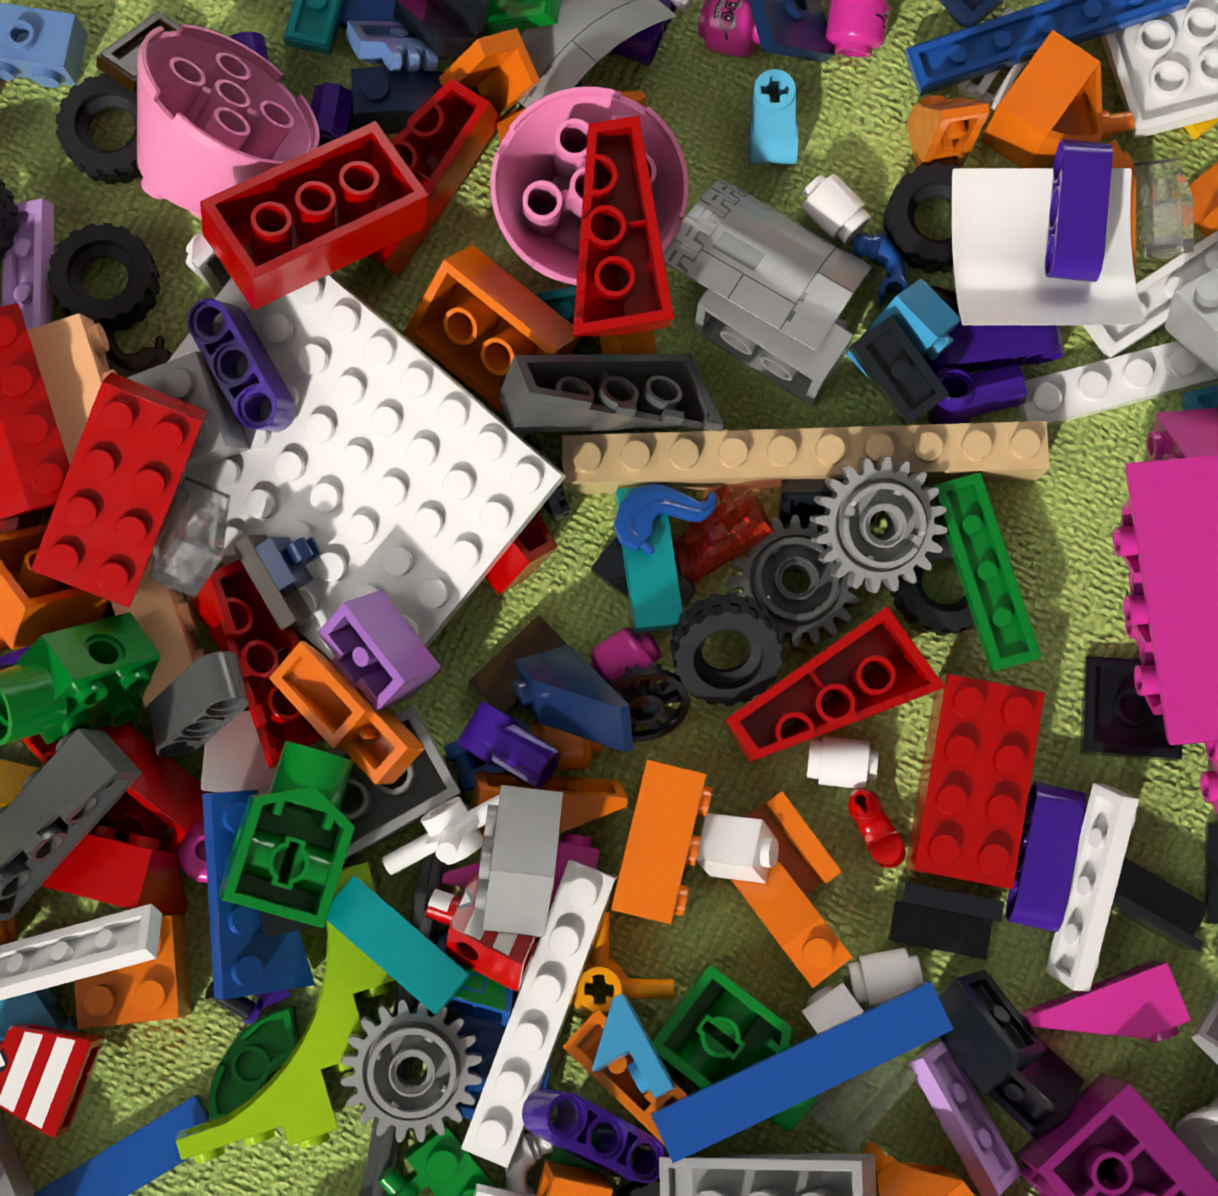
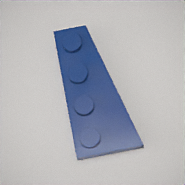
M257 789L202 794L214 998L225 1000L315 985L299 930L265 938L263 937L259 910L223 901L217 896L249 795L259 794Z

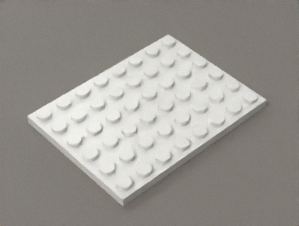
M328 274L256 310L252 309L233 279L230 278L215 300L235 305L241 308L247 315L294 399L296 416L292 424L280 432L254 430L243 425L250 449L184 473L169 515L224 565L239 560L238 555L233 549V544L246 535H266L268 539L270 537H290L292 542L301 537H304L305 540L313 537L323 554L306 565L313 580L299 588L298 591L315 619L296 629L331 661L335 656L317 632L344 602L379 590L384 592L421 642L428 648L566 478V475L522 437L514 433L507 424L332 274ZM219 313L213 322L215 335L224 326L222 313ZM190 333L168 362L196 351L200 352ZM245 355L238 360L236 371L240 378L246 373L248 368V361ZM266 397L260 405V414L264 421L272 412V403L269 397Z

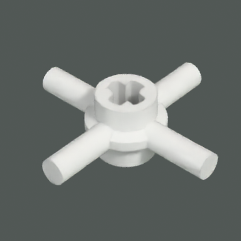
M500 794L469 810L468 805L460 797H455L429 811L421 818V822L428 833L382 857L383 864L388 873L393 875L436 852V856L441 862L449 865L477 851L483 846L484 840L478 828L486 823L488 804L498 805Z

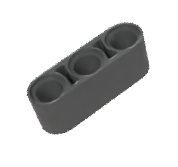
M221 651L200 657L149 703L147 711L157 756L174 758L196 751L248 706L249 702L238 654Z

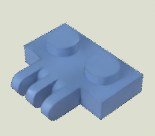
M347 21L346 40L357 57L373 64L384 63L389 71H400L402 64L407 71H418L420 65L425 71H436L438 60H448L449 58L439 57L400 22Z

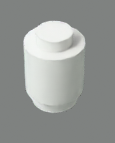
M822 174L817 176L802 193V196L806 199L802 209L833 240L839 238L844 244L853 240L872 218L865 210L867 205L836 174H832L828 178H825Z
M823 736L822 740L810 739L806 778L818 779L819 785L865 789L867 780L876 781L879 752L870 751V741L831 736Z
M905 947L858 956V962L847 964L855 1000L857 1003L868 1001L869 1006L881 1004L924 983L918 956L908 957Z

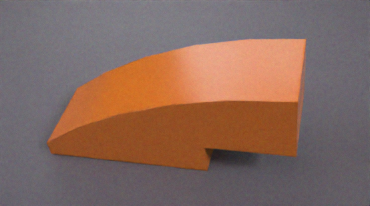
M300 641L269 677L333 749H343L375 785L394 784L426 748L387 708L376 711L362 691L356 690L341 675L331 660L305 641Z

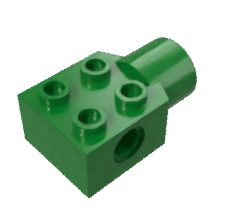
M131 612L43 634L12 667L0 670V746L38 734L48 745L60 741L68 733L78 728L96 730L109 725L118 727L127 723L135 716L144 692L151 682V677L161 654Z
M285 741L269 792L249 795L217 894L221 900L324 929L355 826L339 811L354 761Z
M706 962L650 1037V1040L657 1053L700 1088H704L790 1047L792 1027L714 966ZM820 1094L768 1119L788 1133L803 1119Z

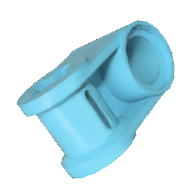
M766 70L755 81L751 101L748 141L749 164H796L798 155V123L796 121L795 82L783 70ZM767 93H775L776 99L779 102H770V97Z

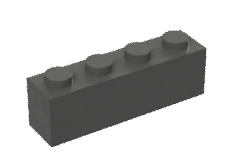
M691 354L514 355L498 395L510 429L514 433L678 428L720 432L724 426Z
M78 728L68 733L58 742L55 748L56 753L47 764L31 773L22 784V792L10 805L0 809V921L11 920L142 774L138 767L105 731Z

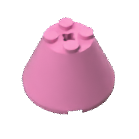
M181 24L178 31L164 32L165 29L162 26H159L150 31L144 38L137 55V165L143 176L141 187L148 195L156 199H167L182 208L188 209L196 217L201 218L200 201L318 147L320 140L319 126L304 96L299 95L296 100L280 82L284 74L252 49L221 33L188 24Z
M586 86L575 87L552 93L536 101L526 108L509 126V130L503 138L492 164L491 199L495 218L502 234L516 254L529 266L556 281L576 285L583 202L581 197H583L588 124L638 115L640 117L663 253L670 246L680 228L687 207L688 173L684 155L677 139L668 125L651 108H646L613 89Z

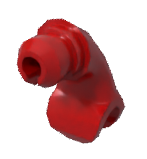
M866 789L853 791L849 797L848 811L861 832L868 852L882 868H894L900 865L906 857L905 845L899 832L896 831L882 808L879 797L874 792Z

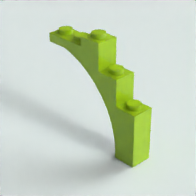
M364 860L342 868L333 899L354 875L376 893L367 861ZM327 920V956L322 986L314 1011L300 1040L288 1059L272 1078L246 1102L228 1115L178 1131L176 1144L181 1160L193 1156L195 1163L214 1159L225 1153V1145L243 1139L246 1146L264 1142L275 1136L274 1129L283 1126L288 1146L300 1143L302 1149L328 1141L330 1139L329 1132L338 1129L321 1069L331 1066L332 1072L338 1073L353 1068L341 1063L342 1054L358 1052V1049L348 1042L349 1034L356 1033L365 1036L353 994L362 991L364 998L384 994L393 990L391 982L395 981V979Z

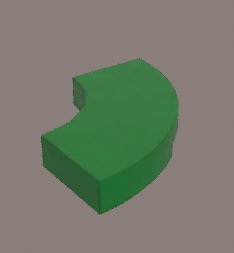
M294 1005L281 1008L263 1016L237 1036L214 1074L209 1096V1121L228 1115L250 1099L288 1059L300 1040Z

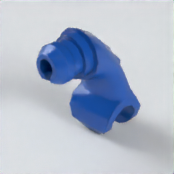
M861 232L855 236L852 252L857 256H866L870 260H875V263L881 265L886 271L887 278L880 284L876 302L882 306L885 294L895 293L898 295L909 287L904 266L905 261L891 239L883 232L881 234L874 233V235Z

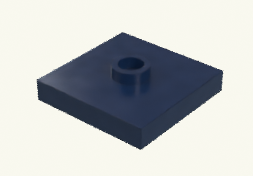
M748 0L763 52L825 62L836 55L833 44L826 38L827 22L821 0Z

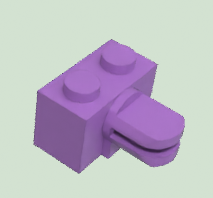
M382 590L344 602L317 632L335 656L332 663L356 690L362 691L376 711L413 697L441 668Z

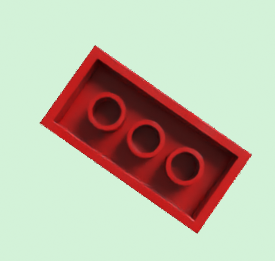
M374 121L200 201L202 234L252 309L256 310L425 227L428 194L377 122Z
M111 372L100 385L31 571L130 608L140 588L208 411Z
M945 674L939 678L945 688L934 692L905 870L999 889H1013L1045 692Z

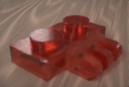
M723 485L716 490L721 503L716 505L713 513L699 523L688 521L691 530L672 541L682 573L692 584L774 533L760 499L752 490L735 500L730 490Z

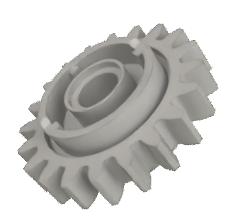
M880 456L874 469V465L869 458H859L858 473L849 465L840 467L841 475L844 479L843 483L834 479L827 478L825 480L826 486L832 492L831 497L815 496V502L824 507L825 512L822 515L810 516L809 521L823 526V531L812 536L811 542L827 544V548L820 553L818 559L825 563L836 560L830 573L833 577L841 578L849 572L847 586L857 589L865 579L867 591L877 593L883 580L887 590L898 591L899 575L908 583H916L914 566L929 571L932 569L931 563L925 557L926 552L942 553L943 549L932 541V537L935 534L947 533L948 528L935 524L934 518L942 515L947 510L946 507L930 504V501L939 493L938 488L927 487L921 489L927 476L925 472L917 471L908 477L910 462L899 461L892 470L890 457ZM881 511L887 518V528L881 536L875 538L870 532L869 523L872 516Z
M404 996L399 998L398 1012L392 1014L385 1004H379V1017L381 1021L378 1023L367 1016L361 1018L362 1027L367 1032L365 1036L356 1033L349 1034L348 1042L358 1049V1052L342 1054L341 1063L348 1067H353L355 1070L341 1076V1085L357 1087L347 1097L346 1103L348 1106L365 1104L359 1115V1122L361 1124L368 1122L373 1117L379 1118L376 1127L377 1136L383 1135L388 1127L393 1125L396 1127L397 1142L401 1143L409 1128L415 1130V1135L419 1142H424L425 1127L427 1125H432L434 1130L442 1136L445 1134L443 1117L449 1116L452 1120L459 1123L463 1120L461 1112L456 1105L458 1102L474 1105L475 1097L465 1087L467 1085L481 1084L482 1078L480 1074L468 1070V1068L482 1062V1056L478 1052L465 1051L476 1041L474 1032L462 1035L457 1034L464 1023L461 1015L446 1022L444 1019L447 1013V1006L436 1016L433 1013H428V1008L420 1001L417 1003L416 1010L411 1011ZM407 1057L421 1059L426 1065V1071L422 1077L414 1081H408L400 1077L397 1067L403 1059Z

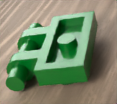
M443 1121L444 1135H439L433 1129L425 1136L424 1142L418 1141L405 1152L406 1160L414 1168L411 1173L402 1178L395 1168L391 1166L384 1170L377 1179L388 1194L386 1196H417L427 1186L435 1196H473L477 1183L495 1188L499 1187L474 1155L461 1149L463 1142L446 1121Z

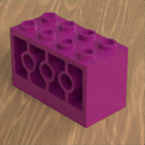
M1104 1073L1100 1074L1077 1096L1066 1119L1036 1140L1032 1138L1016 1153L1026 1165L1020 1173L1041 1196H1218V1182L1130 1083Z

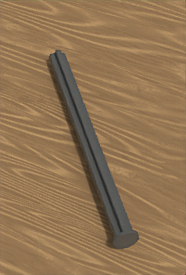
M436 852L420 861L409 922L433 944L436 942L439 922L426 918V910L434 890L445 891L446 884L442 883L443 873L449 870V865L441 862L437 858ZM399 983L393 1014L398 1012V1001L403 996L408 1003L409 1010H416L418 1000ZM415 1057L403 1059L397 1067L399 1076L405 1080L411 1081ZM374 1117L360 1196H386L388 1194L377 1179L384 1170L391 1166L395 1168L399 1148V1142L396 1140V1127L390 1125L383 1135L377 1136L376 1127L379 1119L377 1117Z

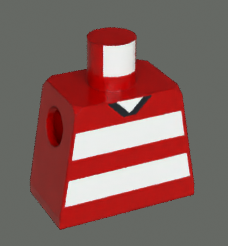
M479 872L471 876L462 897L435 889L428 903L426 918L449 925L446 945L448 956L501 985L518 992L540 937L482 930L485 909L475 908ZM553 887V890H552V895H551V901H550L549 911H550V909H551L554 887Z
M20 1023L10 1026L4 1041L0 1040V1108L53 1138L70 1131L105 1037L33 1023Z

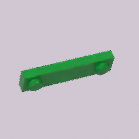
M981 472L934 485L933 487L939 489V493L934 498L936 506L946 507L947 510L940 515L942 525L948 528L945 534L990 673L1039 660L1042 656Z

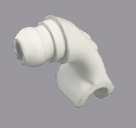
M531 1132L523 1133L512 1165L505 1170L507 1175L506 1190L525 1194L526 1196H536V1188L527 1184V1172L536 1164L535 1161L541 1159L542 1155L553 1152L557 1146L531 1134Z

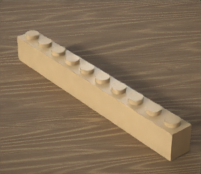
M1047 421L722 430L720 432L688 431L562 435L563 473L566 475V478L563 480L565 495L615 493L616 489L641 487L650 483L670 486L678 491L781 488V480L843 479L840 467L849 465L858 473L859 458H869L875 469L880 456L890 457L892 470L899 461L910 462L908 477L917 471L925 472L927 476L923 484L943 483L981 472L984 482L1037 481L1050 469Z

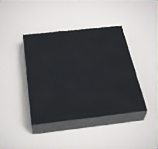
M1086 656L1084 658L1080 754L1175 762L1182 759V745L1170 746L1167 741L1163 714L1154 715L1145 697L1137 694L1134 684L1135 666L1141 665V660Z

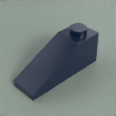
M386 66L351 69L353 111L358 128L376 121L384 134L400 133L407 126L406 121L442 87L439 77L444 72L425 71L421 68L418 71H407L404 66L401 67L400 71H389ZM477 86L469 88L473 92L480 95Z
M569 644L515 660L518 679L512 682L514 697L518 706L526 708L538 723L623 752L634 749L629 704Z

